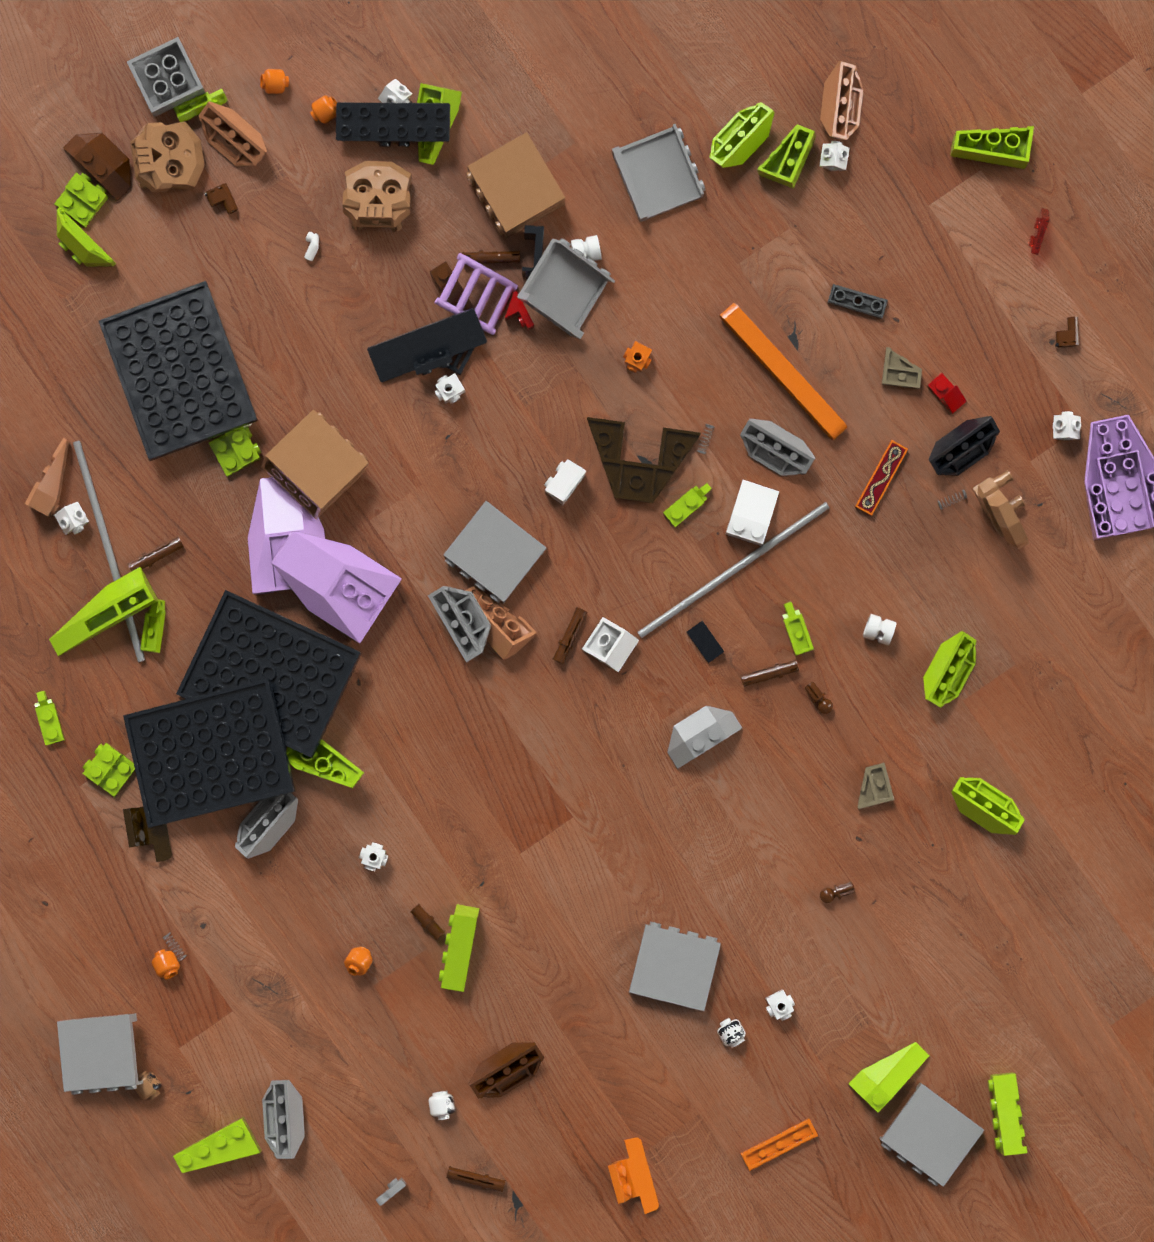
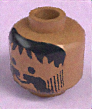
M144 1071L138 1076V1081L143 1080V1083L138 1084L134 1090L142 1100L148 1098L153 1100L160 1094L158 1090L162 1087V1084L153 1072L147 1073Z

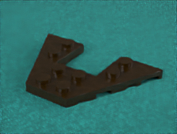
M587 417L610 487L616 499L653 504L701 435L700 432L663 427L658 465L620 460L625 422Z

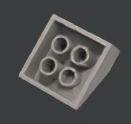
M179 37L127 61L154 117L205 93Z

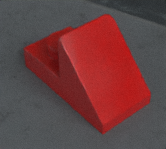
M515 291L513 292L505 321L519 314L520 316L517 319L521 327H526L528 331L534 328V323L523 302L517 298L518 292Z
M943 373L939 374L927 385L952 414L967 402L958 386H954Z

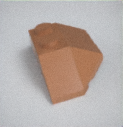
M843 61L837 63L824 83L820 120L830 137L847 140L859 127L863 86L856 72V65Z
M209 101L198 116L202 123L206 141L235 166H257L267 152L261 134L233 109Z

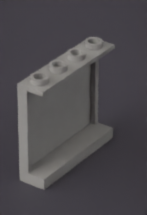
M673 124L669 129L621 148L619 146L615 147L611 151L640 222L700 199L704 196L703 191H706L703 181H699L696 175L699 172L695 162L691 163L689 158L691 156L688 145L684 146L682 141L684 138L681 128H677L676 124Z
M552 238L517 298L570 336L581 339L584 332L580 330V327L607 282L615 283V280L610 277V272L596 267L598 264L589 258L585 259L583 257L584 253L574 248L573 250L570 248L571 244L562 238L560 240Z
M485 501L444 553V557L446 558L445 562L452 568L456 565L461 569L460 574L469 580L470 577L476 581L474 585L484 592L486 589L492 593L490 597L497 603L500 601L505 603L506 599L547 548L489 502Z
M651 921L650 925L645 924L629 993L704 1011L721 943L717 942L718 938L706 936V939L699 938L698 933L688 931L687 934L679 933V928L669 926L668 930L663 929L661 924Z
M136 1013L57 1022L64 1092L71 1091V1095L81 1094L83 1090L89 1089V1093L101 1092V1088H107V1091H116L121 1086H125V1090L136 1089L138 1084L143 1083V1080L138 1081L132 1023L137 1021Z
M919 1083L915 1088L917 1090L879 1139L883 1141L881 1145L888 1151L895 1150L898 1153L896 1157L904 1163L910 1161L914 1164L912 1168L922 1175L924 1172L930 1176L927 1180L935 1186L940 1184L944 1187L981 1136L984 1129L922 1083Z

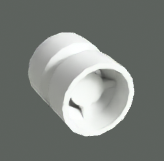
M597 235L586 237L585 241L582 239L571 240L572 249L574 250L575 248L584 253L583 257L585 259L589 258L593 261L602 260Z
M870 614L863 637L870 640L878 639L879 643L889 646L895 631L896 622L888 619L882 621L881 617Z

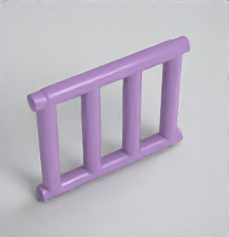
M459 253L457 256L458 262L440 298L438 297L435 300V304L454 315L463 312V308L480 274L486 275L490 280L475 308L478 319L496 283L498 282L506 287L489 323L486 324L479 320L483 331L494 335L498 319L512 291H515L518 285L468 256ZM466 264L473 268L474 271L457 305L454 306L448 303L447 299Z

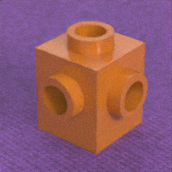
M635 341L632 348L628 347L623 356L626 359L624 362L627 365L626 368L634 373L637 371L642 372L643 368L647 370L652 360L649 358L652 349ZM634 357H640V360H635Z

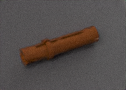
M519 250L462 252L463 255L482 265L484 263H520Z
M176 537L147 554L143 553L141 557L128 563L131 572L139 567L144 569L149 566L150 568L155 562L184 548L179 537Z
M576 607L562 640L560 639L558 642L559 647L552 658L554 661L564 664L569 650L573 648L572 644L588 613L587 611Z
M795 659L787 663H776L775 666L740 676L743 686L746 687L772 678H782L783 675L798 672L799 668Z
M449 1166L446 1177L481 1186L482 1189L489 1188L503 1192L506 1181L489 1177V1174L481 1175Z

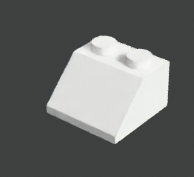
M568 459L565 463L562 461L556 468L558 473L555 477L552 478L550 476L544 484L547 487L545 492L562 505H564L586 475L585 469Z
M602 617L582 650L619 672L639 640L625 629Z

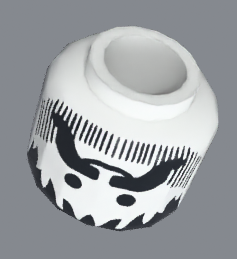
M727 1018L719 1023L721 1027L717 1030V1034L725 1046L733 1048L745 1041L746 1032L739 1020L734 1019L731 1021L730 1018Z
M448 1091L432 1093L433 1096L428 1100L430 1114L438 1117V1120L449 1119V1115L455 1112L453 1095L448 1094Z

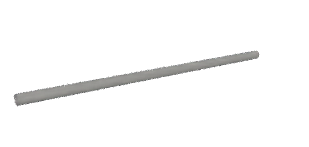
M80 441L73 442V446L112 577L116 581L121 576ZM131 616L125 620L137 661L142 662L145 661L143 651L140 650V640L133 617Z
M824 502L637 633L643 638L830 507Z

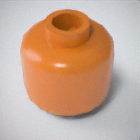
M266 69L264 74L260 76L261 89H264L267 94H282L285 87L289 86V77L285 76L282 69Z
M322 96L312 103L311 116L316 122L319 120L321 123L326 124L336 117L337 101L332 96Z
M355 947L349 952L344 965L349 974L362 976L366 974L373 959L368 949Z
M165 949L156 952L151 962L157 976L165 980L176 976L180 968L174 952L165 951Z

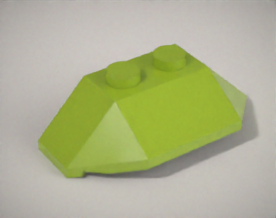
M762 102L757 103L756 106L738 111L713 138L710 159L722 168L742 165L769 137L775 112Z
M60 207L57 209V238L60 240L58 244L65 251L69 249L74 254L72 258L79 265L83 263L86 267L114 266L116 264Z
M961 631L940 645L923 677L925 699L941 708L944 704L951 702L959 696L976 664V639Z
M960 777L951 792L959 812L991 833L1016 835L1025 820L1013 799L981 778Z

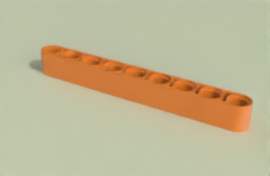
M732 303L719 315L728 328L830 439L835 440L848 428L837 413L738 305Z

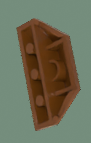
M102 132L76 134L63 147L117 201L131 188L130 159Z
M513 1042L480 1062L469 1085L478 1099L483 1097H502L533 1078L541 1062L544 1060V1056L535 1042Z

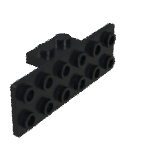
M338 102L336 104V140L374 141L380 147H391V144H398V147H410V144H415V142H449L450 104Z
M471 308L367 348V351L380 382H385L414 370L416 375H426L431 373L432 369L438 367L445 368L453 362L452 356L486 344L487 339L475 309Z

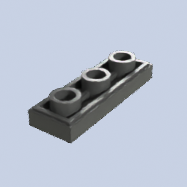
M833 284L827 303L882 319L888 300ZM858 298L861 300V303L856 304L854 300Z

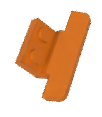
M637 1137L625 1139L629 1158L615 1161L608 1165L616 1198L619 1204L640 1196L644 1214L657 1210L659 1203L642 1141Z

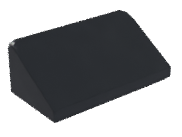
M703 621L686 632L708 663L724 653V650Z

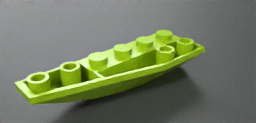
M139 567L108 584L49 639L58 656L159 601L142 568Z

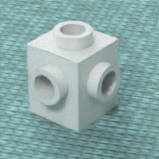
M394 79L385 86L378 99L382 103H410L409 98L413 93L398 80Z
M831 141V144H823L820 167L831 171L846 170L849 148L843 146L840 141Z
M454 373L449 377L445 375L438 379V384L435 385L437 390L434 391L440 401L444 400L445 403L450 402L452 404L460 399L459 395L463 394L465 389ZM450 387L452 390L446 391V388Z
M1062 412V415H1054V439H1080V416L1073 415V412Z
M78 502L63 507L54 515L65 535L71 532L74 534L84 530L83 526L89 522Z
M372 842V845H367L366 848L362 847L359 858L362 859L361 863L365 864V869L375 871L376 868L381 869V866L386 865L388 855H385L386 850L382 849L383 845ZM375 853L377 855V859L375 861H372L370 859V854Z
M783 989L765 998L769 1005L766 1009L770 1017L775 1016L777 1020L781 1019L783 1021L792 1016L791 1012L794 1011L793 1006L795 1003L790 995L786 996ZM783 1003V1008L778 1009V1004Z

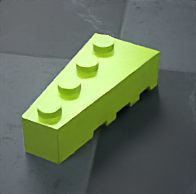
M1027 126V128L1010 127V129L994 128L991 130L956 131L952 141L950 156L1025 169L1029 163L1034 126Z
M242 1117L181 1150L173 1157L181 1172L185 1173L258 1154L262 1150L245 1118Z

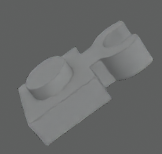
M395 1178L387 1185L389 1188L376 1199L377 1203L380 1206L383 1205L388 1199L404 1188L407 1184L404 1179L397 1180Z

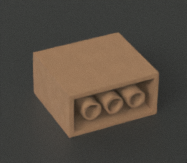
M527 132L467 166L466 178L472 187L475 185L478 199L481 203L485 202V210L490 219H495V227L500 236L504 234L506 239L524 229L525 225H531L565 205L563 192Z
M312 410L265 455L261 467L317 520L364 474L369 462L363 453H358L353 448V444L348 439H344L339 435L340 432L336 427L330 426L326 422L325 417L321 413Z

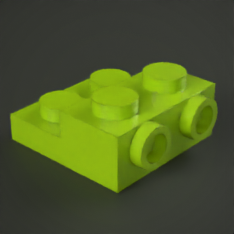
M76 172L54 204L86 228L107 201L108 196L105 194L107 190L99 184L96 186L91 184L90 181L92 179L83 172L81 175Z
M248 426L227 432L209 442L227 477L261 459L259 454L262 452L257 443L253 444L250 440V437L253 435Z
M100 744L94 752L96 754L95 758L92 761L89 759L84 764L83 769L85 771L82 774L115 797L134 773V763L110 744Z

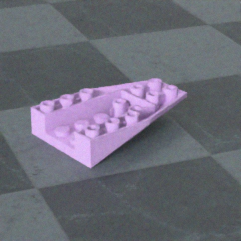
M1129 415L1091 422L1084 484L1093 540L1154 528V456Z
M272 477L260 479L248 534L252 592L254 595L291 590L290 586L271 562L292 530L325 539V532L320 519L316 520Z
M293 530L271 562L307 610L358 643H361L402 579L350 545Z

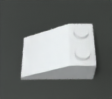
M743 480L725 534L762 546L779 491Z

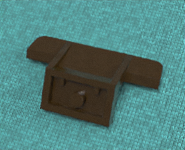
M144 807L123 809L129 848L153 844L156 862L170 859L172 852L167 824L148 828Z

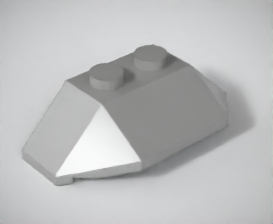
M749 418L740 434L749 457L781 476L806 474L815 460V456L803 440L771 421Z
M442 586L428 595L465 661L468 662L483 653L491 624L473 593Z
M705 706L674 725L667 753L678 769L742 729V726L733 712Z
M292 793L260 800L241 822L235 848L247 859L270 851L295 822L298 799Z
M273 1080L262 1099L265 1140L270 1149L275 1153L276 1159H293L305 1137L303 1099L290 1080Z

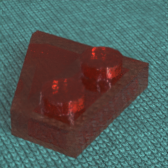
M1041 208L1039 218L1037 217L1035 220L1034 236H1030L1028 243L1032 254H1039L1049 222L1048 209Z

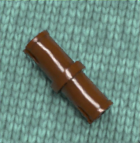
M420 904L410 911L422 924L421 927L426 928L435 940L445 933L434 921V917L430 916Z

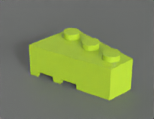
M797 124L783 139L777 149L769 155V158L757 168L758 174L794 189L816 139L815 131Z

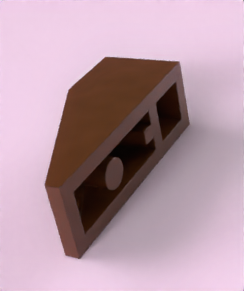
M446 261L430 271L431 277L440 291L443 292L452 274V270ZM458 280L447 299V302L454 306L457 305L464 291ZM469 298L463 311L474 308Z

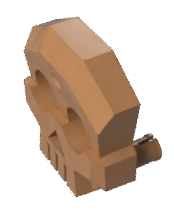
M162 122L147 123L130 142L135 179L140 182L138 184L139 187L142 189L148 188L151 192H167L171 188L190 190L195 188L204 168L202 145L199 137L186 122L166 126ZM165 140H169L171 145H167ZM169 168H173L175 173H171Z
M364 161L345 171L346 190L343 192V214L352 220L353 229L357 230V227H359V230H362L364 227H385L395 231V227H397V231H400L402 229V220L410 215L411 200L409 189L412 180L411 173L393 162Z
M1006 470V472L994 479L988 477L975 486L973 491L1000 537H1005L1009 546L1019 550L1029 544L1022 524L1014 511L1025 506V502L1020 495L1008 501L999 490L1001 487L1014 481L1010 472Z

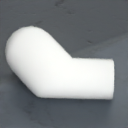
M309 232L306 236V241L311 243L304 257L313 261L319 249V236L316 233Z

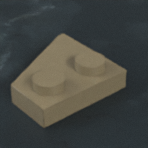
M886 347L881 384L920 389L922 369L892 351L891 348Z
M885 763L865 767L858 809L894 800Z

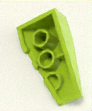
M420 83L417 103H449L451 128L459 110L462 92ZM418 142L419 162L434 165L444 142Z
M321 739L313 758L289 747L286 750L289 764L294 768L351 788L357 784L364 774L362 770L323 739Z
M914 1042L894 1054L879 1060L877 1063L862 1069L848 1084L876 1112H879L930 1055Z

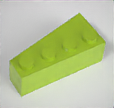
M457 904L454 915L450 914L448 926H452L451 933H447L445 944L448 945V951H444L442 963H445V968L440 970L438 980L442 982L441 988L464 992L479 908Z
M1011 1072L990 1075L991 1080H988V1089L992 1091L993 1099H990L991 1111H994L995 1118H992L993 1130L997 1131V1138H994L995 1149H999V1152L1004 1156L1027 1153V1147L1022 1146L1025 1133L1022 1124H1019V1120H1022L1020 1105H1017L1019 1093L1016 1074Z

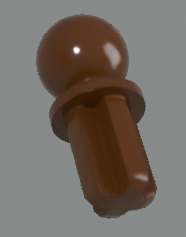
M810 682L805 687V690L814 700L813 703L818 702V709L821 713H830L833 709L832 701L824 699L825 693H822L814 682Z
M852 882L839 886L834 885L835 889L833 890L831 888H824L820 892V899L824 903L832 902L835 897H838L840 900L842 896L855 892Z

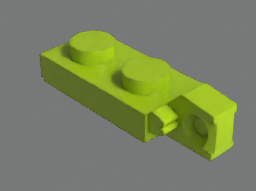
M220 89L211 94L206 92L174 107L179 121L183 122L199 115L209 101L222 105L228 100L223 89Z
M708 483L700 489L697 486L691 488L665 510L663 514L674 527H677L704 504V501L707 500L705 495L712 488Z
M158 599V602L151 605L148 613H145L141 651L160 653L165 621L164 600Z
M792 602L783 604L786 614L782 615L783 622L795 656L814 650L802 613L800 614L799 609L794 610Z
M45 691L37 692L39 703H35V710L45 745L64 741L55 703H53L52 699H47Z

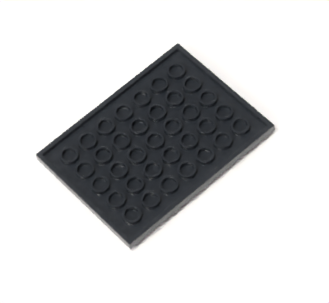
M206 281L99 320L149 461L258 421Z
M225 590L176 694L189 699L270 678L285 746L313 758L362 653Z
M270 678L123 715L148 828L296 792Z

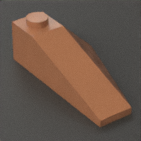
M65 438L62 439L51 458L52 465L45 467L42 473V481L35 483L25 502L30 508L50 518L58 512L60 507L58 503L60 501L69 441Z
M473 586L465 590L473 593L490 622L491 628L487 640L503 660L516 654L536 636L537 632L525 619L520 616L517 618L509 613L510 609L506 606L502 608L497 605L488 594L478 587Z

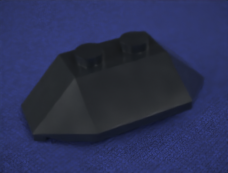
M992 416L966 420L936 441L928 460L937 475L958 476L990 453L1000 430Z

